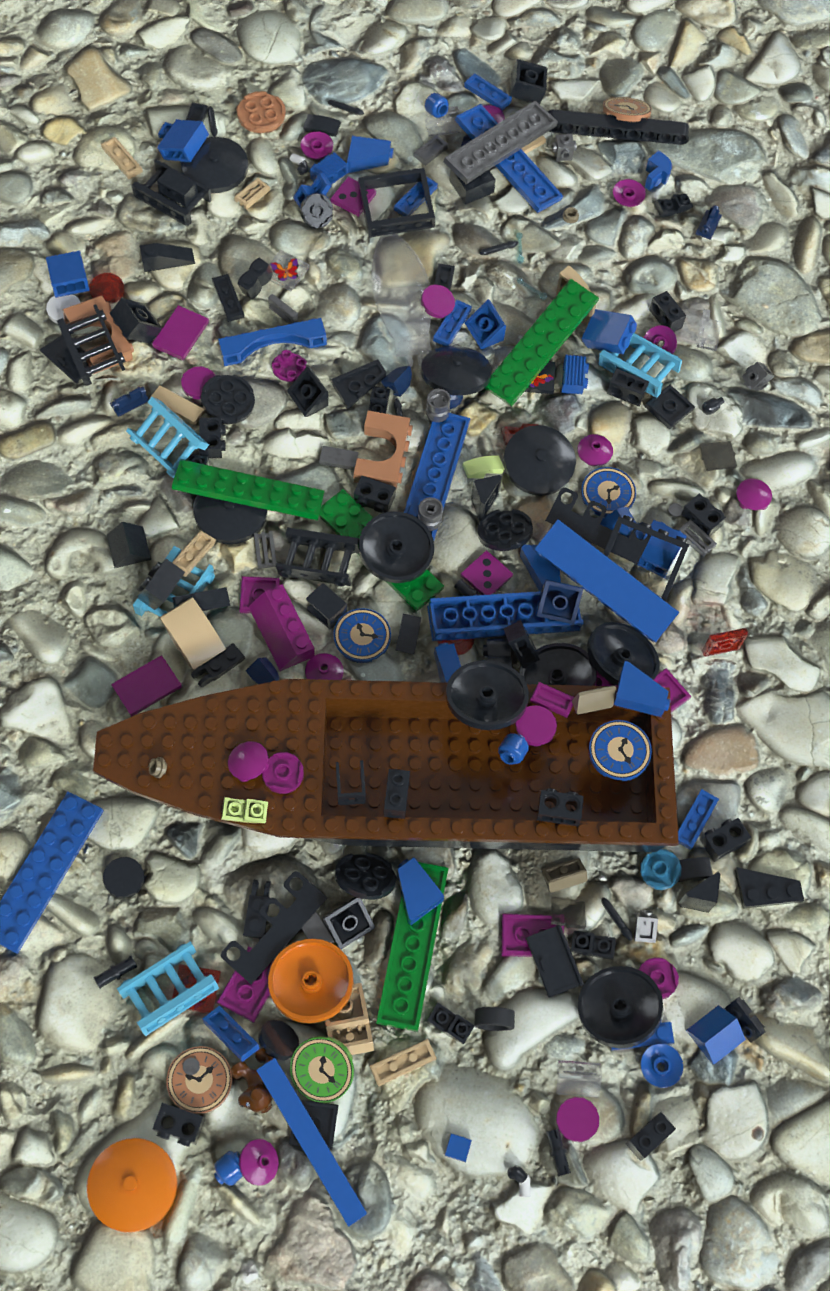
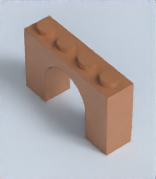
M103 296L63 309L64 321L66 324L70 323L71 325L97 314L93 305L97 304L99 311L103 309L107 320H104L111 334L117 352H122L126 362L133 360V345L122 335L121 329L113 322L114 319L109 314L112 310L108 301L105 302ZM99 320V321H97V322H95V323H92V324H90V325H87V326H85V327H83V328H80V329H78V330H75V331H73V332H76V331H79V330H82V329H84V328L91 327V326L102 327V325H101V322H100V320ZM110 349L86 359V362L91 367L115 357V354ZM117 363V364H115V365H112V366H110V367H108V368H105V369H103V370H106V369L112 368V367H114V366H117V365H119V363Z
M367 411L364 435L387 439L394 445L396 451L391 458L385 461L357 458L354 470L355 483L359 482L361 476H365L395 486L397 490L398 483L401 484L403 473H400L401 467L405 468L406 464L404 452H408L410 444L407 438L412 435L413 425H410V418Z

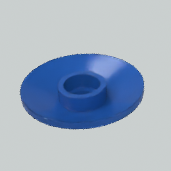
M655 1044L649 1047L643 1053L640 1063L644 1078L650 1084L659 1088L673 1086L680 1080L683 1074L684 1067L680 1054L673 1047L666 1044ZM658 1063L663 1064V1066H664V1070H663V1071L658 1070V1068H657V1064H658Z

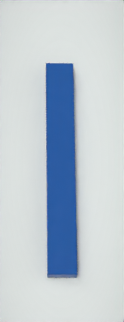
M276 1058L258 1068L256 1071L349 1227L367 1215L363 1205Z

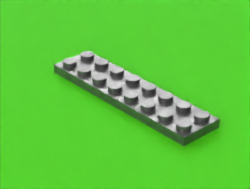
M534 101L446 156L443 162L467 184L556 127L558 121L540 104Z

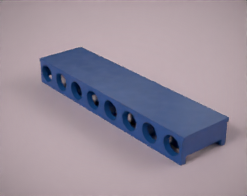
M560 520L555 522L534 549L542 558L580 587L584 588L585 591L653 643L657 642L679 614V611Z
M541 591L430 598L429 605L427 606L432 641L506 636L504 628L520 620L529 635L581 631L584 622L581 620L579 608L574 624L538 617L537 610Z

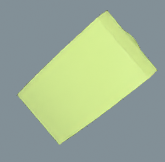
M499 455L474 458L462 464L467 478H484L486 473L502 474L505 469Z
M225 797L221 820L266 823L268 802Z

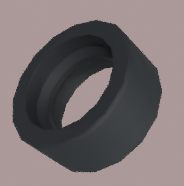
M501 1007L476 1008L474 1026L478 1029L490 1031L512 1030L515 1027V1011Z

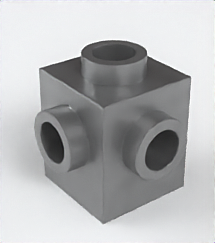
M572 134L556 135L555 142H552V151L555 154L556 161L572 160L573 153L577 148Z
M760 362L749 366L745 370L746 373L742 376L747 388L757 391L766 388L769 384L768 382L774 377L767 366Z

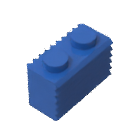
M333 152V154L325 156L323 161L318 162V164L315 163L310 168V179L314 182L318 174L323 173L332 185L348 174V164Z
M565 355L561 393L583 394V390L587 389L588 378H585V374H588L589 363H586L585 356Z

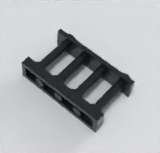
M155 159L156 172L145 184L135 181L132 184L133 195L188 227L192 223L190 211L201 199L210 203L212 201L211 191L206 185L197 182L198 195L187 207H182L177 204L178 202L164 197L159 191L151 190L150 188L169 168L166 163Z
M97 304L93 305L97 314L71 325L70 323L66 324L63 318L56 320L85 386L92 384L90 377L93 373L119 363L121 370H125L123 365L126 362L122 352H117L104 320H107L103 309L99 311ZM100 320L103 328L77 339L76 337L72 338L71 334L74 333L73 331ZM103 335L107 336L108 343L84 353L82 351L78 352L77 348H80V345ZM110 349L115 354V357L91 367L84 366L86 359Z
M287 527L285 534L291 545L285 564L276 563L275 565L280 576L332 583L340 587L351 586L349 574H346L351 555L353 553L359 554V538ZM299 545L309 546L303 567L292 565ZM316 548H325L326 553L321 569L310 568ZM336 550L344 551L339 572L328 571L333 552Z

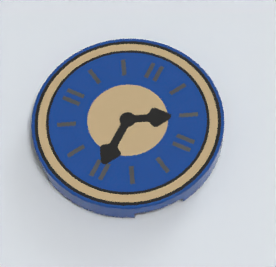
M603 467L590 472L586 476L581 488V497L587 506L591 501L604 505L607 508L604 515L606 517L618 508L627 506L629 510L636 498V487L633 480L625 472L616 468ZM593 506L590 508L595 512L594 514L601 515L600 507Z
M365 608L351 610L345 613L335 625V646L346 659L352 662H372V660L385 654L389 648L391 641L390 626L386 619L374 610Z
M614 720L607 722L594 732L590 740L589 757L591 763L605 777L622 781L634 779L644 772L651 759V744L647 735L637 725L628 721Z

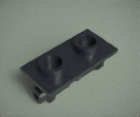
M738 997L725 1007L726 1011L737 1018L744 1036H746L750 1043L766 1032L764 1030L765 1026L756 1015L752 1018L749 1016L753 1011L744 999L742 1000Z

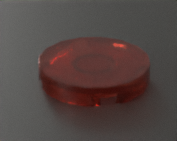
M113 273L99 274L90 282L89 289L93 299L103 296L105 302L108 301L113 304L124 295V283L118 275Z

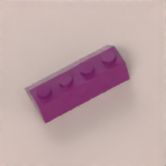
M283 584L265 591L248 606L280 672L315 656V648Z

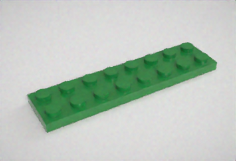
M570 279L494 371L485 389L512 407L599 301V297L573 279Z
M181 459L172 483L173 490L317 521L325 490Z
M344 489L324 503L319 517L337 535L359 538V540L363 528L373 518ZM428 570L420 577L409 582L391 583L385 581L416 612L426 605L430 598H434L444 589V585Z
M418 862L444 895L449 868ZM401 896L376 1024L418 1032L442 903L410 926Z

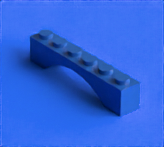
M321 318L218 339L224 366L242 363L254 351L272 344L292 343L307 348L327 345L326 332Z

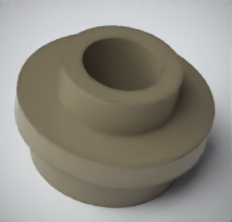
M574 207L567 208L563 212V220L571 224L576 223L579 219L578 210Z
M157 757L150 761V775H153L155 778H161L166 773L167 764L164 758Z

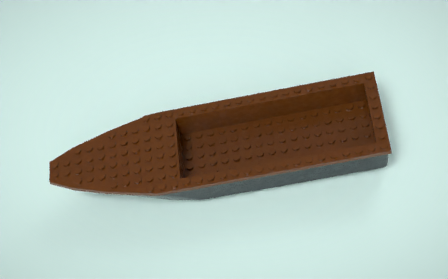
M283 679L204 695L139 713L97 731L93 764L94 774L135 795L175 809L281 838H305L349 846L657 852L665 846H677L679 844L671 703L668 711H664L661 717L615 705L611 708L583 714H576L573 706L568 718L551 711L557 724L554 737L550 742L541 744V746L529 745L528 752L523 760L518 764L512 765L506 764L501 760L498 748L506 735L511 733L517 734L516 722L508 727L497 730H481L462 723L452 714L447 705L446 689L448 682ZM527 684L529 692L527 707L537 705L530 702L537 684ZM547 685L572 697H575L579 692L608 687ZM664 687L669 691L667 699H670V688ZM614 720L628 721L637 725L645 732L651 744L652 753L647 768L638 777L627 781L603 776L595 769L589 757V744L594 732L601 725ZM247 741L261 744L267 750L268 758L278 752L294 754L303 765L304 777L302 783L296 790L290 793L279 794L271 791L265 785L262 773L256 778L242 782L229 771V755L235 747ZM162 757L167 764L166 773L161 778H155L149 773V763L153 758ZM360 760H363L366 804L338 805L336 762H339L341 794L362 792ZM389 769L410 771L405 819L384 817ZM555 789L560 793L576 792L578 795L583 796L582 816L579 826L537 821L541 790ZM224 798L252 799L268 802L266 823L221 820ZM545 802V805L548 808L555 807V805L552 802ZM566 805V808L569 811L576 810V808L573 805Z

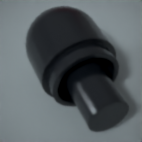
M720 397L705 401L702 404L703 413L711 415L720 409V405L724 403V399Z

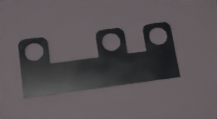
M566 487L562 488L545 521L554 525L557 520H560L584 540L605 549L613 531L600 524L607 508L596 501H591L583 516L572 511L578 494ZM566 492L571 493L573 496L572 502L564 504L561 501L562 494ZM593 506L601 508V515L597 518L592 517L589 513L590 508ZM636 529L632 530L629 538L618 533L611 552L638 564L651 535H647L645 539L640 540L636 537Z
M298 871L293 872L284 882V888L296 898L288 909L275 898L268 899L260 908V914L273 926L253 949L248 952L238 942L231 941L221 952V958L251 985L328 898ZM295 877L300 878L303 882L302 888L297 891L290 887V881ZM269 904H276L279 907V914L277 916L269 917L266 914V907ZM236 947L240 950L241 954L238 960L232 961L228 959L227 951L229 948Z

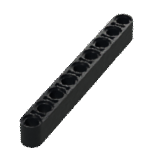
M565 110L548 111L558 121L556 127L549 131L553 133L684 145L689 141V125L685 122L641 118V121L629 122L617 120L615 116Z

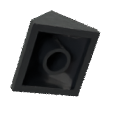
M307 366L287 390L305 417L329 406L328 391L311 367Z
M501 475L474 480L471 500L478 521L487 515L497 499L501 486Z
M121 522L107 534L114 568L151 560L143 526Z
M716 872L685 893L678 902V905L682 908L709 913L718 901L721 874Z
M353 897L323 916V924L340 949H343L375 928L362 900L357 897Z

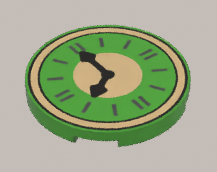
M311 1037L305 1040L292 1056L290 1064L292 1080L300 1093L310 1100L316 1102L337 1100L347 1092L354 1080L353 1057L347 1047L333 1037Z

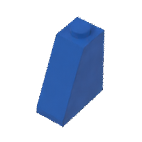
M352 136L347 159L348 173L389 165L390 158L393 159L394 148H391V141Z
M523 545L520 549V558L538 590L541 591L546 579L561 583L560 571L535 552L534 549L537 545Z
M441 643L435 647L434 657L440 682H448L451 675L461 667L454 643Z
M624 661L613 705L661 717L664 711H668L671 699H667L668 690L630 662Z
M412 858L410 861L408 859L404 860L399 864V869L397 870V877L410 926L444 901L443 893L415 858Z

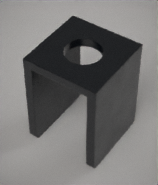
M324 583L306 598L310 603L307 610L329 630L347 613V603Z
M360 760L362 792L341 794L339 762H336L338 805L366 804L363 760Z

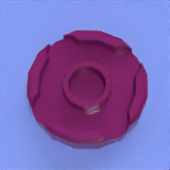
M431 285L423 291L421 305L426 309L425 312L435 318H444L453 311L455 299L453 294L442 285Z
M202 366L188 369L181 379L182 390L187 396L189 395L193 399L199 400L201 399L205 383L214 377L215 374L210 369Z
M537 705L528 706L522 717L515 724L517 734L522 735L528 745L541 746V744L550 742L555 735L557 727L556 719L551 711Z
M278 752L268 758L269 768L262 773L265 785L271 791L279 794L290 793L296 790L304 777V769L300 760L294 754L288 752Z
M658 957L647 959L638 969L654 980L661 992L662 999L668 998L675 992L679 983V975L676 968L668 960Z
M573 1097L567 1099L559 1107L556 1124L564 1138L581 1143L589 1140L596 1134L599 1127V1114L597 1108L587 1099Z

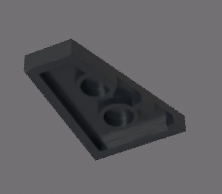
M379 359L331 379V384L348 410L368 393L373 386H376L386 377V371Z
M739 867L735 869L743 909L802 903L804 901L799 880Z

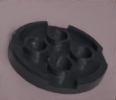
M216 375L205 383L201 394V404L210 418L222 417L223 424H236L250 416L254 409L255 396L251 385L237 375Z
M499 509L492 511L480 520L478 526L480 542L485 547L496 551H510L520 548L533 535L531 518L526 513L517 509H512V511H499Z
M367 852L365 855H353L352 853L345 855L338 861L335 869V880L339 887L349 895L365 900L386 897L394 890L397 880L392 865L387 860Z

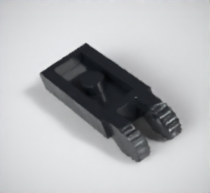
M232 643L226 647V650L205 662L202 666L194 669L191 672V676L195 679L207 672L208 675L198 682L200 687H204L244 661L245 656Z
M253 880L243 937L261 939L265 935L267 920L260 914V908L270 899L271 881H266L264 896H257L259 881ZM269 905L266 907V914H267V915H268V911H269Z

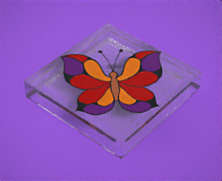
M280 250L269 263L273 272L270 281L292 291L308 271L309 264Z

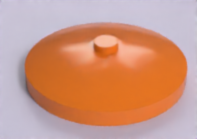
M321 939L297 941L283 949L273 961L268 976L270 995L278 1010L294 1021L301 1023L325 1021L340 1012L351 996L353 990L351 964L344 952L328 941Z
M141 1138L120 1140L107 1147L97 1157L91 1167L87 1180V1196L90 1207L103 1224L114 1230L127 1233L146 1230L164 1218L174 1202L178 1184L176 1169L170 1156L156 1143Z

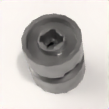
M434 389L427 396L426 414L433 422H443L449 416L451 398L447 391Z
M426 498L420 502L418 519L430 531L437 530L442 523L443 505L436 498Z

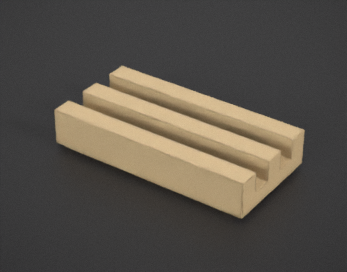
M257 178L234 196L235 201H239V204L241 206L244 205V208L247 210L270 191V186Z

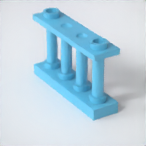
M633 333L630 339L629 346L636 350L626 361L618 358V353H609L605 350L600 353L599 366L613 374L617 368L649 381L646 392L656 398L661 394V381L671 369L679 373L682 359L667 352ZM641 353L651 357L641 369L632 366ZM658 361L665 365V367L653 378L646 373Z
M151 397L148 403L152 406V412L137 431L128 428L126 432L131 435L130 439L133 442L144 447L167 469V474L174 478L180 459L186 461L195 449L206 450L209 444L161 400ZM162 415L165 418L163 420L164 423L148 442L143 437L144 433L156 417ZM174 426L177 429L176 435L163 452L160 453L154 447L169 427ZM186 437L189 440V445L173 465L167 460V457L180 440Z
M174 546L165 559L173 562L181 553V549ZM209 564L205 571L196 566L193 568L191 573L201 577L195 586L182 579L179 580L177 585L189 591L190 594L203 592L206 586L214 580L213 566ZM170 593L166 600L173 603L172 598L176 596ZM138 598L133 604L135 613L140 616L145 611H150L159 617L167 613L159 607L153 610Z
M191 941L180 945L176 951L134 978L125 980L117 988L123 999L129 996L141 1015V1020L137 1024L145 1036L219 989L213 976H204L193 959L192 955L196 953V950ZM182 961L186 962L197 980V983L191 988L184 986L173 968ZM165 972L179 993L171 1001L167 1000L155 980ZM148 984L160 1004V1007L153 1012L147 1010L137 993V990Z

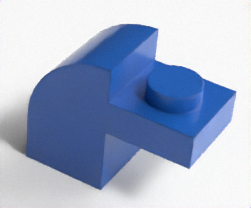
M657 151L648 159L645 170L649 173L645 183V188L651 190L654 186L657 187L660 183L666 185L669 180L672 163L661 151Z
M319 173L312 186L301 185L293 198L299 208H301L303 200L310 194L318 193L327 197L326 194L332 185L325 174Z

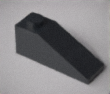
M162 243L139 245L144 272L195 264L192 248Z

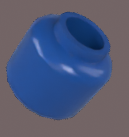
M432 93L427 97L425 110L435 118H441L448 112L449 103L445 97L439 93Z
M511 733L503 739L498 748V753L501 760L506 764H518L528 752L529 745L522 735Z
M228 1151L214 1164L216 1171L214 1176L220 1184L225 1183L232 1186L243 1177L239 1166L240 1152Z

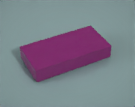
M538 682L530 702L568 718L573 707L572 700L574 697Z

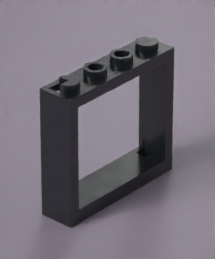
M424 168L358 177L359 192L369 238L435 228V214ZM421 182L428 213L372 221L366 190Z
M623 515V518L618 517L603 553L607 557H609L622 524L682 548L661 597L666 602L689 547V544L686 543L687 539L680 536L672 538L668 536L669 532L659 529L657 532L651 529V525L641 522L639 525L633 522L634 518Z

